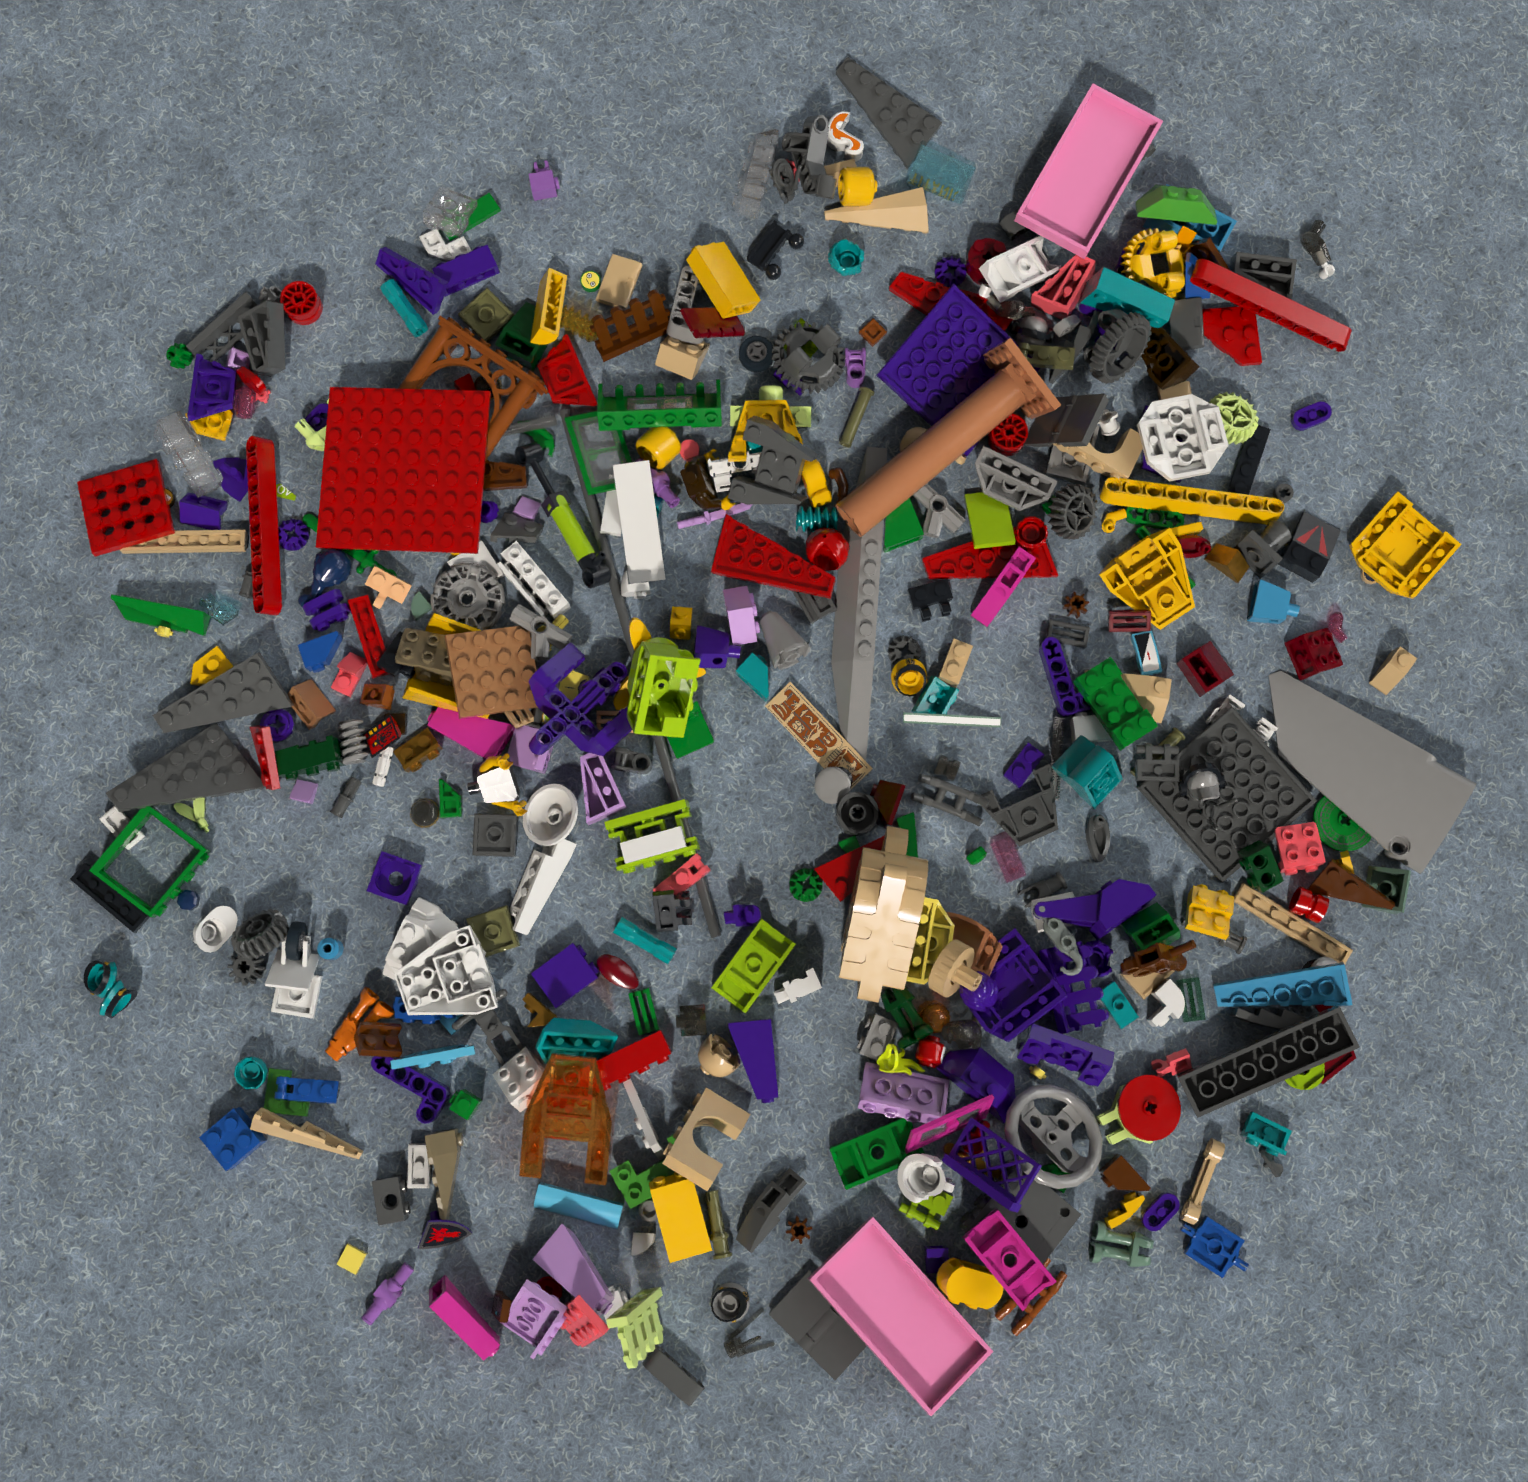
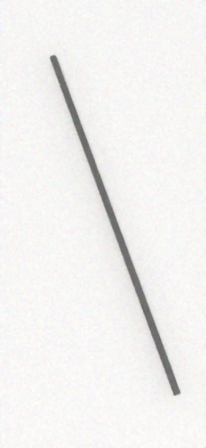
M564 409L559 413L599 551L606 554L602 562L607 565L611 573L609 586L632 662L635 651L629 634L630 618L624 597L621 596V587L606 535L600 533L602 521L594 495H587L564 418L570 417L571 414L569 409ZM653 735L671 801H680L682 798L664 736ZM688 818L682 819L686 838L693 837ZM695 866L691 868L694 874L698 872ZM703 877L695 884L710 936L714 938L721 936L705 877Z

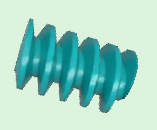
M803 506L799 507L796 513V532L799 526L802 527L803 532H806L808 526L811 532H814L816 527L818 529L834 527L837 530L838 513L835 507L832 508L830 513L827 507H824L822 513L819 507H816L814 512H812L811 506H808L806 512H804Z

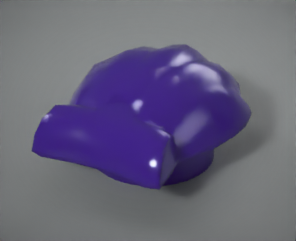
M482 501L481 522H493L494 519L498 518L499 509L495 502Z

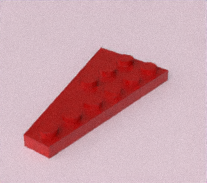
M726 514L711 569L712 574L831 599L836 581L833 575L803 560L802 557L791 553L783 546L753 531L745 524L736 521Z
M1016 540L1015 545L974 549L973 541L924 557L921 560L928 579L997 578L1017 548L1021 547L1036 558L1023 578H1057L1059 576L1046 543L1036 549H1030L1021 546Z

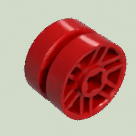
M294 281L286 285L281 292L280 303L283 304L284 311L294 323L309 325L317 321L321 316L323 310L322 301L309 283Z
M1012 413L989 432L988 443L990 448L1004 456L1017 454L1028 437V426L1023 418Z

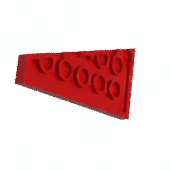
M900 272L890 285L889 291L927 315L950 287L943 286L944 284L932 283L925 281L924 278ZM960 289L1004 332L1022 308V306L1005 304L1003 301L1000 303L1001 308L997 309L990 300L979 294Z

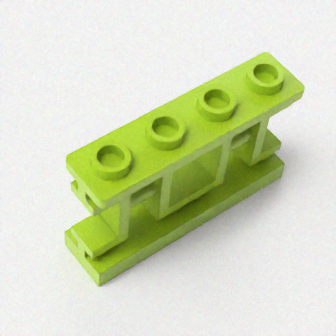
M683 799L605 821L604 824L606 830H608L609 838L620 837L622 843L629 840L626 838L625 831L616 832L617 829L642 823V825L634 828L637 838L643 837L642 830L660 826L661 831L668 830L665 820L656 821V818L682 811V814L675 815L677 827L682 826L686 844L691 843V846L627 864H624L623 856L615 858L617 871H623L624 874L635 872V867L643 866L645 869L656 866L655 862L663 860L664 863L676 860L675 856L683 854L684 857L695 855L696 850H700L698 839L696 836L686 838L682 819L692 817L688 800Z

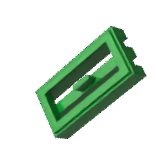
M647 988L629 993L638 1035L660 1030L650 989ZM642 994L647 996L654 1027L651 1028ZM635 996H638L646 1027L644 1030L641 1027L634 999Z

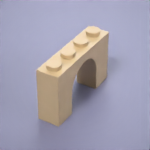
M1131 428L1121 435L1113 453L1099 452L1090 442L1087 446L1064 447L1058 443L1053 444L1058 450L1070 454L1078 462L1090 466L1093 471L1101 473L1108 478L1116 477L1118 479H1128L1143 449L1139 433Z
M706 1088L703 1094L698 1093L692 1102V1105L695 1106L693 1111L688 1109L682 1120L686 1122L684 1127L679 1126L674 1133L673 1138L676 1139L674 1144L669 1142L663 1154L666 1158L662 1164L708 1191L723 1164L703 1153L696 1146L693 1140V1129L700 1126H710L736 1140L751 1114Z

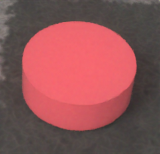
M688 439L681 443L680 456L684 460L699 455L700 451L697 442Z

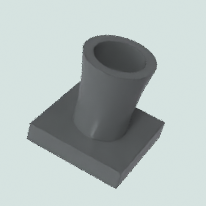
M1272 520L1268 522L1260 535L1252 530L1234 549H1238L1250 569L1261 579L1283 559L1276 551L1289 543L1292 537L1289 529L1284 524Z

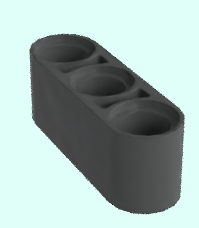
M657 1345L655 1350L643 1361V1366L688 1406H691L705 1389L704 1385L700 1381L696 1382V1378L683 1366L680 1368V1364L666 1351L663 1353V1349Z

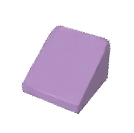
M232 347L229 350L225 367L235 371L241 366L249 369L250 359L248 352Z
M522 496L515 506L513 513L518 517L534 521L541 503Z
M297 779L289 798L313 804L318 784Z

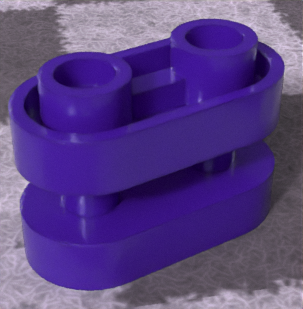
M340 589L328 591L303 605L302 608L306 616H314L309 621L313 630L322 632L330 628V624L336 621L342 622L349 618L348 615L351 611L347 603H339L344 599ZM332 606V608L321 613L322 610Z

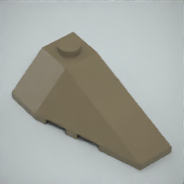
M458 1128L425 1135L429 1165H434L432 1181L435 1187L439 1188V1191L436 1192V1201L440 1220L449 1219L461 1146L464 1144L462 1132L459 1133Z

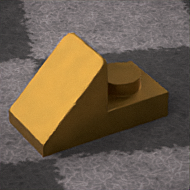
M527 993L522 999L526 1002L524 1005L526 1009L533 1014L535 1012L538 1013L527 1027L544 1026L553 1018H559L531 993Z

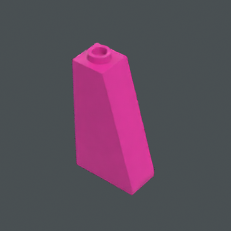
M440 707L436 711L433 710L427 720L429 722L427 725L431 729L485 760L489 756H500L515 730L511 724L477 716L459 719L458 712Z
M444 1275L429 1289V1307L483 1361L488 1356L492 1357L499 1350V1336L447 1276Z

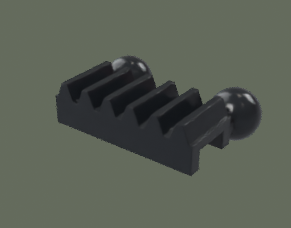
M774 220L748 254L747 261L761 271H765L768 279L776 280L781 275V268L777 264H770L771 260L775 258L776 253L784 246L786 240H788L789 246L792 249L797 250L804 245V238L799 233L792 234L790 230H784Z

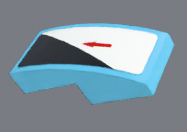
M1152 631L1131 634V642L1136 653V663L1140 674L1149 676L1162 673L1160 658Z

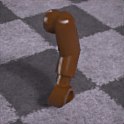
M839 467L829 470V477L835 479L838 486V501L836 504L848 495L849 488L843 469Z

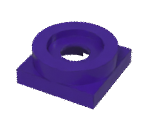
M381 851L366 891L408 905L411 895L417 886L418 877L423 865ZM400 872L403 875V882L399 886L390 884L389 876L391 873Z

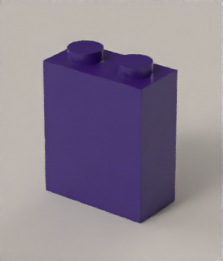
M574 943L570 944L531 973L555 1008L562 1006L599 978L597 975L599 972L598 968L593 962L588 963L584 957L587 953L580 944L578 946Z

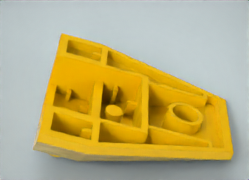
M1170 527L1146 536L1113 558L1099 573L1109 591L1132 609H1150L1151 623L1159 630L1195 607L1181 544Z

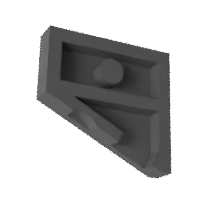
M505 512L491 533L490 541L497 542V538H509V542L536 543L543 531L544 525Z

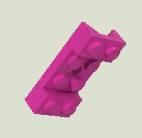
M996 1208L962 1237L1022 1311L1027 1308L1029 1302L1044 1288L1057 1282ZM1007 1254L1015 1255L1016 1261L1012 1266L1004 1264V1257Z

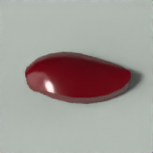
M1188 534L1176 537L1181 544L1184 558L1200 557L1211 551L1210 542L1202 536Z
M603 954L597 959L599 971L609 982L627 989L638 987V978L625 961L609 954Z

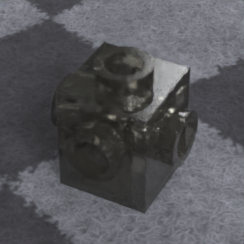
M705 1004L679 1006L680 1015H676V1028H681V1037L707 1035Z

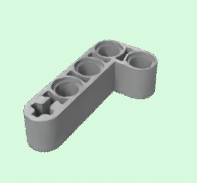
M688 265L683 267L667 326V333L672 338L692 344H700L704 338H695L693 336V332L690 331L680 312L682 308L692 307L698 278Z

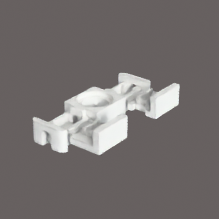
M746 451L747 459L743 468H737L734 462H728V458L711 461L709 458L707 460L709 473L714 477L716 493L730 490V477H732L730 470L731 473L752 470L756 478L762 452L749 454V451Z
M1228 695L1221 706L1212 711L1206 720V724H1212L1230 707H1233L1236 711H1241L1245 704L1232 695ZM1262 717L1257 722L1258 727L1256 730H1253L1264 742H1267L1266 744L1269 747L1268 740L1278 728Z

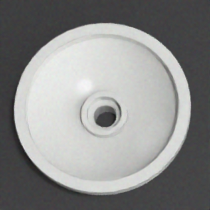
M548 784L538 789L525 806V810L528 811L523 814V827L526 835L530 840L542 846L555 845L564 840L572 831L578 815V804L572 791L560 784Z

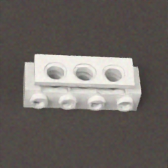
M517 541L500 553L506 563L502 564L499 562L497 563L498 567L539 616L546 618V615L549 613L555 620L560 614L563 615L571 608L569 602ZM511 567H513L516 570V572L520 575L519 578H517V576L512 573V571L510 570ZM526 582L533 593L531 594L522 583ZM535 598H539L542 601V603L546 606V608L543 609V607L538 604Z

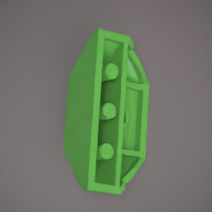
M1156 184L1135 203L1137 217L1211 225L1217 224L1214 207L1199 189Z

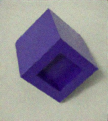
M946 1245L924 1246L926 1273H938L941 1265L949 1259L948 1247Z

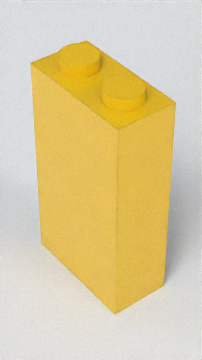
M712 242L703 246L697 245L691 249V253L686 261L721 317L724 319L752 312L761 299L725 242Z
M676 1172L674 1175L667 1177L658 1176L650 1181L649 1188L669 1262L672 1263L712 1251L695 1184Z

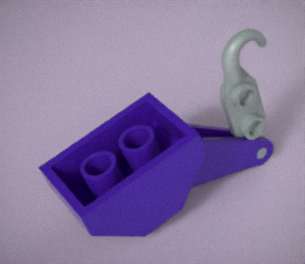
M1122 879L1112 883L1110 880L1094 895L1039 902L1033 908V915L1037 919L1043 920V929L1058 950L1074 960V969L1067 970L1064 967H1060L1064 974L1073 976L1082 970L1083 960L1078 952L1075 938L1063 923L1090 927L1089 931L1096 940H1099L1146 907L1157 894L1148 884Z

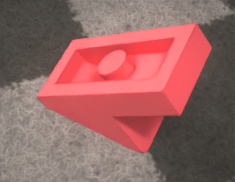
M352 652L344 657L337 665L340 670L331 689L351 698L367 666L366 659Z

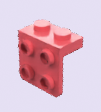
M1309 822L1281 826L1275 829L1274 832L1281 861L1277 864L1280 873H1285L1287 876L1297 874L1298 870H1305L1306 873L1319 870L1318 868L1326 862L1316 823Z

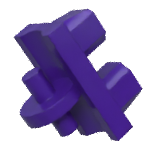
M738 904L733 905V910L724 911L725 924H735L736 927L753 926V923L758 922L761 918V910L756 905Z

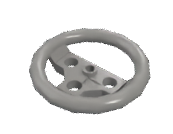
M1052 1084L1031 1086L1015 1097L1006 1113L1004 1132L1007 1142L1025 1153L1018 1134V1125H1020L1032 1138V1145L1038 1153L1047 1154L1063 1172L1069 1173L1066 1175H1056L1043 1171L1040 1168L1034 1181L1055 1189L1077 1187L1092 1177L1101 1161L1103 1139L1098 1121L1087 1104L1070 1090ZM1050 1097L1063 1101L1067 1105L1055 1116L1042 1115L1034 1106V1100ZM1030 1118L1036 1120L1037 1128L1031 1125ZM1058 1121L1064 1124L1065 1131L1059 1128ZM1082 1121L1086 1126L1089 1137L1087 1158L1080 1156L1072 1147L1071 1132ZM1009 1150L1010 1154L1014 1158L1013 1151ZM1060 1151H1064L1067 1154V1161L1061 1157ZM1029 1162L1020 1164L1021 1170L1027 1175L1034 1167Z

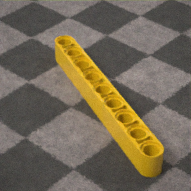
M1116 477L1108 478L1100 492V499L1106 504L1179 512L1181 514L1266 525L1269 521H1278L1285 507L1283 502L1276 498L1123 478L1118 479Z

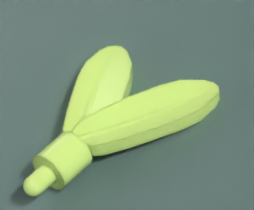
M205 797L193 800V808L184 803L174 804L176 812L191 821L197 822L201 830L204 829L206 833L209 832V825L204 818Z

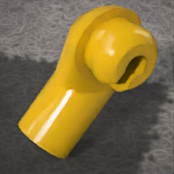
M1123 508L1107 513L1101 524L1102 530L1106 533L1113 532L1116 522L1127 518L1126 510Z

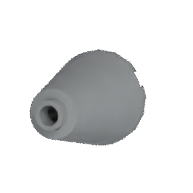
M768 611L762 615L760 625L772 665L775 669L776 667L779 670L789 668L799 662L797 658L802 655L805 658L810 652L809 644L778 612Z

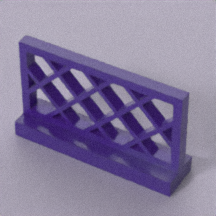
M972 1117L950 1154H945L942 1159L944 1164L1006 1209L1017 1213L1022 1206L1020 1204L1021 1200L1042 1167L1038 1162ZM974 1125L980 1129V1138L971 1139L970 1132ZM996 1139L998 1149L988 1152L986 1140ZM982 1141L984 1153L974 1155L972 1144ZM968 1145L970 1156L960 1157L958 1155L959 1150L962 1146ZM1013 1151L1015 1161L1005 1164L1003 1152ZM999 1153L1001 1165L991 1167L989 1155ZM985 1157L986 1168L978 1170L975 1159ZM1029 1162L1034 1167L1028 1175L1022 1176L1020 1164ZM1016 1165L1018 1177L1008 1179L1006 1167ZM1002 1169L1003 1181L995 1182L992 1171ZM1019 1181L1020 1190L1015 1196L1010 1192L1009 1183Z

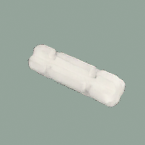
M387 747L380 752L382 756L379 757L375 773L377 775L374 776L372 781L374 785L379 787L385 786V776L388 775L391 763L390 756H393L394 748Z

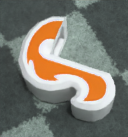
M837 112L828 122L827 144L835 151H845L844 158L846 160L854 158V161L857 162L863 156V141L843 130L849 122L850 112Z

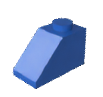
M1187 253L1185 299L1210 298L1211 292L1190 282L1195 263L1198 260L1192 253Z
M335 631L299 644L298 648L305 668L310 672L317 673L323 671L325 666L330 665L343 640L342 635Z

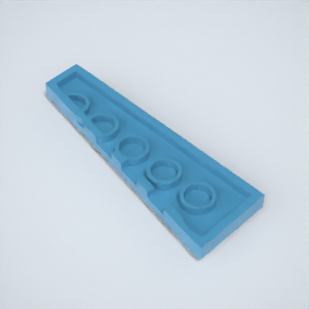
M1344 962L1213 984L1218 1007L1251 1005H1353Z

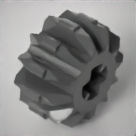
M238 953V958L235 956L230 958L234 964H228L227 967L233 969L229 976H235V983L241 982L243 986H247L249 982L255 984L256 978L261 979L263 977L259 970L264 971L266 967L260 966L264 962V958L248 960L247 958L243 959ZM243 965H250V969H243Z

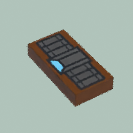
M495 1290L491 1313L499 1322L507 1323L511 1300L503 1291Z

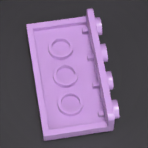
M865 1062L858 1109H863L867 1113H881L889 1118H904L908 1122L928 1123L946 1115L950 1080L912 1072L911 1076L906 1073H886L879 1071L878 1064Z
M527 1279L511 1304L508 1322L500 1323L536 1347L530 1356L534 1359L537 1354L542 1356L567 1317L563 1314L568 1307L561 1303L556 1296L542 1290L540 1285Z

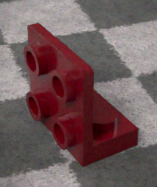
M1328 628L1302 634L1284 643L1300 681L1343 665L1341 655L1335 646L1333 636Z

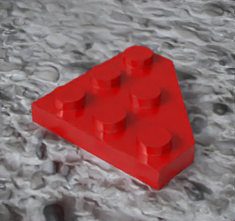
M1240 306L1202 309L1204 336L1215 347L1232 357L1240 366L1260 365L1262 363L1255 313Z

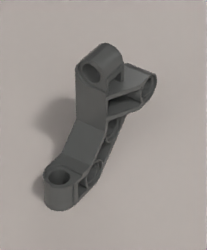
M824 115L809 116L805 119L802 133L788 132L784 135L782 149L783 151L791 152L796 170L799 165L802 166L799 179L805 194L834 199L837 179L827 175L823 165L828 140V120Z

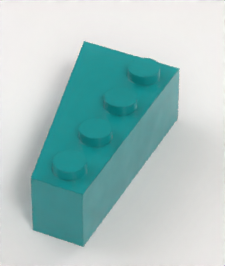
M1103 267L1086 282L1080 303L1103 311L1118 308L1126 314L1130 312L1133 314L1134 312L1140 313L1150 322L1151 327L1160 328L1169 321L1175 299Z

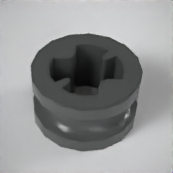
M1286 483L1280 484L1274 490L1273 497L1286 503L1293 497V488ZM1283 489L1287 491L1285 494H1288V496H1285L1284 498L1281 497V493H1279V491H1282Z

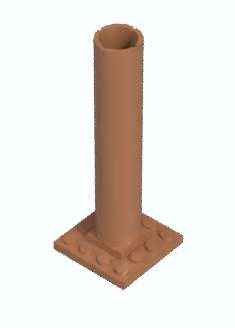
M1011 338L983 354L986 365L990 369H994V376L836 504L835 507L843 520L847 521V525L859 537L864 536L1021 406L1023 414L1031 419L1052 412L1061 406L1060 402Z

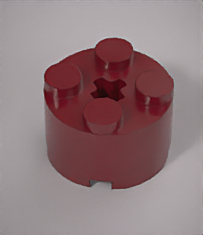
M984 238L976 240L971 246L965 268L968 276L976 284H988L979 268L987 260L1006 252L1005 244L995 239Z

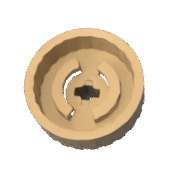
M957 939L951 941L942 950L932 967L928 980L929 988L945 998L953 995L960 985L970 991H975L982 981L983 975L971 969L975 954L974 949Z

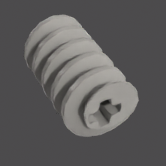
M351 719L338 723L341 724L337 727V730L342 732L339 735V739L343 741L340 743V747L345 749L341 752V755L346 757L342 760L345 765L366 762L363 758L369 755L367 752H362V749L367 747V744H361V741L365 740L366 736L359 735V733L365 731V728L358 727V725L363 723V720Z

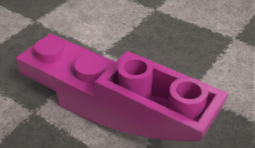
M1018 547L970 616L988 627L1036 558L1021 547Z

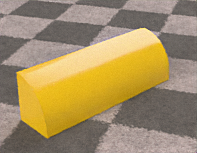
M548 268L539 282L530 343L549 344L559 336L567 275Z

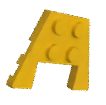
M786 400L745 401L728 454V462L746 461V440H743L747 420L753 416L775 422L782 430L790 433L797 441L803 444Z

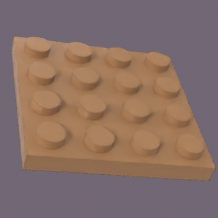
M521 626L445 635L459 719L538 708L528 682L537 671L535 659H531V637L528 630Z

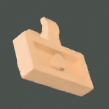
M374 566L365 585L379 592L373 603V606L378 609L383 606L387 596L403 604L412 587L411 584L377 566Z

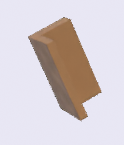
M312 679L293 686L287 694L294 704L292 708L309 730L315 728L322 718L336 712Z

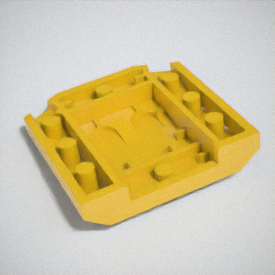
M1397 491L1351 542L1349 547L1358 567L1385 590L1395 595L1413 599L1462 544L1448 532L1442 533L1412 507L1414 505Z

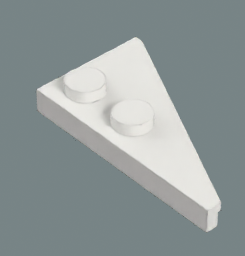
M629 1079L623 1082L637 1115L634 1118L639 1130L643 1129L645 1134L642 1140L646 1148H651L659 1160L666 1158L663 1154V1148L657 1141L659 1140L658 1135L645 1108L641 1104L632 1080Z

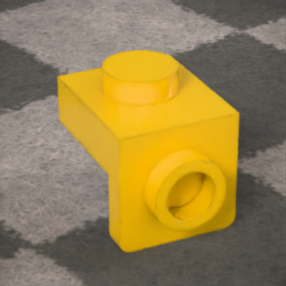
M672 606L670 638L690 639L692 608Z

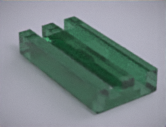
M1199 977L1177 980V986L1185 1000V1007L1182 1013L1183 1022L1206 1020ZM1191 982H1194L1199 1016L1196 1015ZM1183 983L1187 985L1191 1017H1188Z

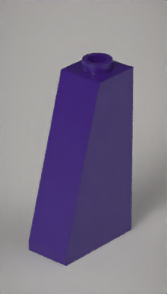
M771 1019L728 1023L756 1099H761L762 1103L774 1102V1098H778Z

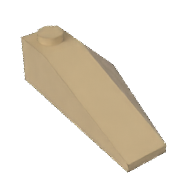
M1122 673V679L1144 710L1147 709L1155 722L1161 724L1169 702L1172 679Z

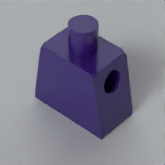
M697 625L693 657L700 658L699 668H725L728 657L740 658L741 646L729 645L730 635L727 632Z

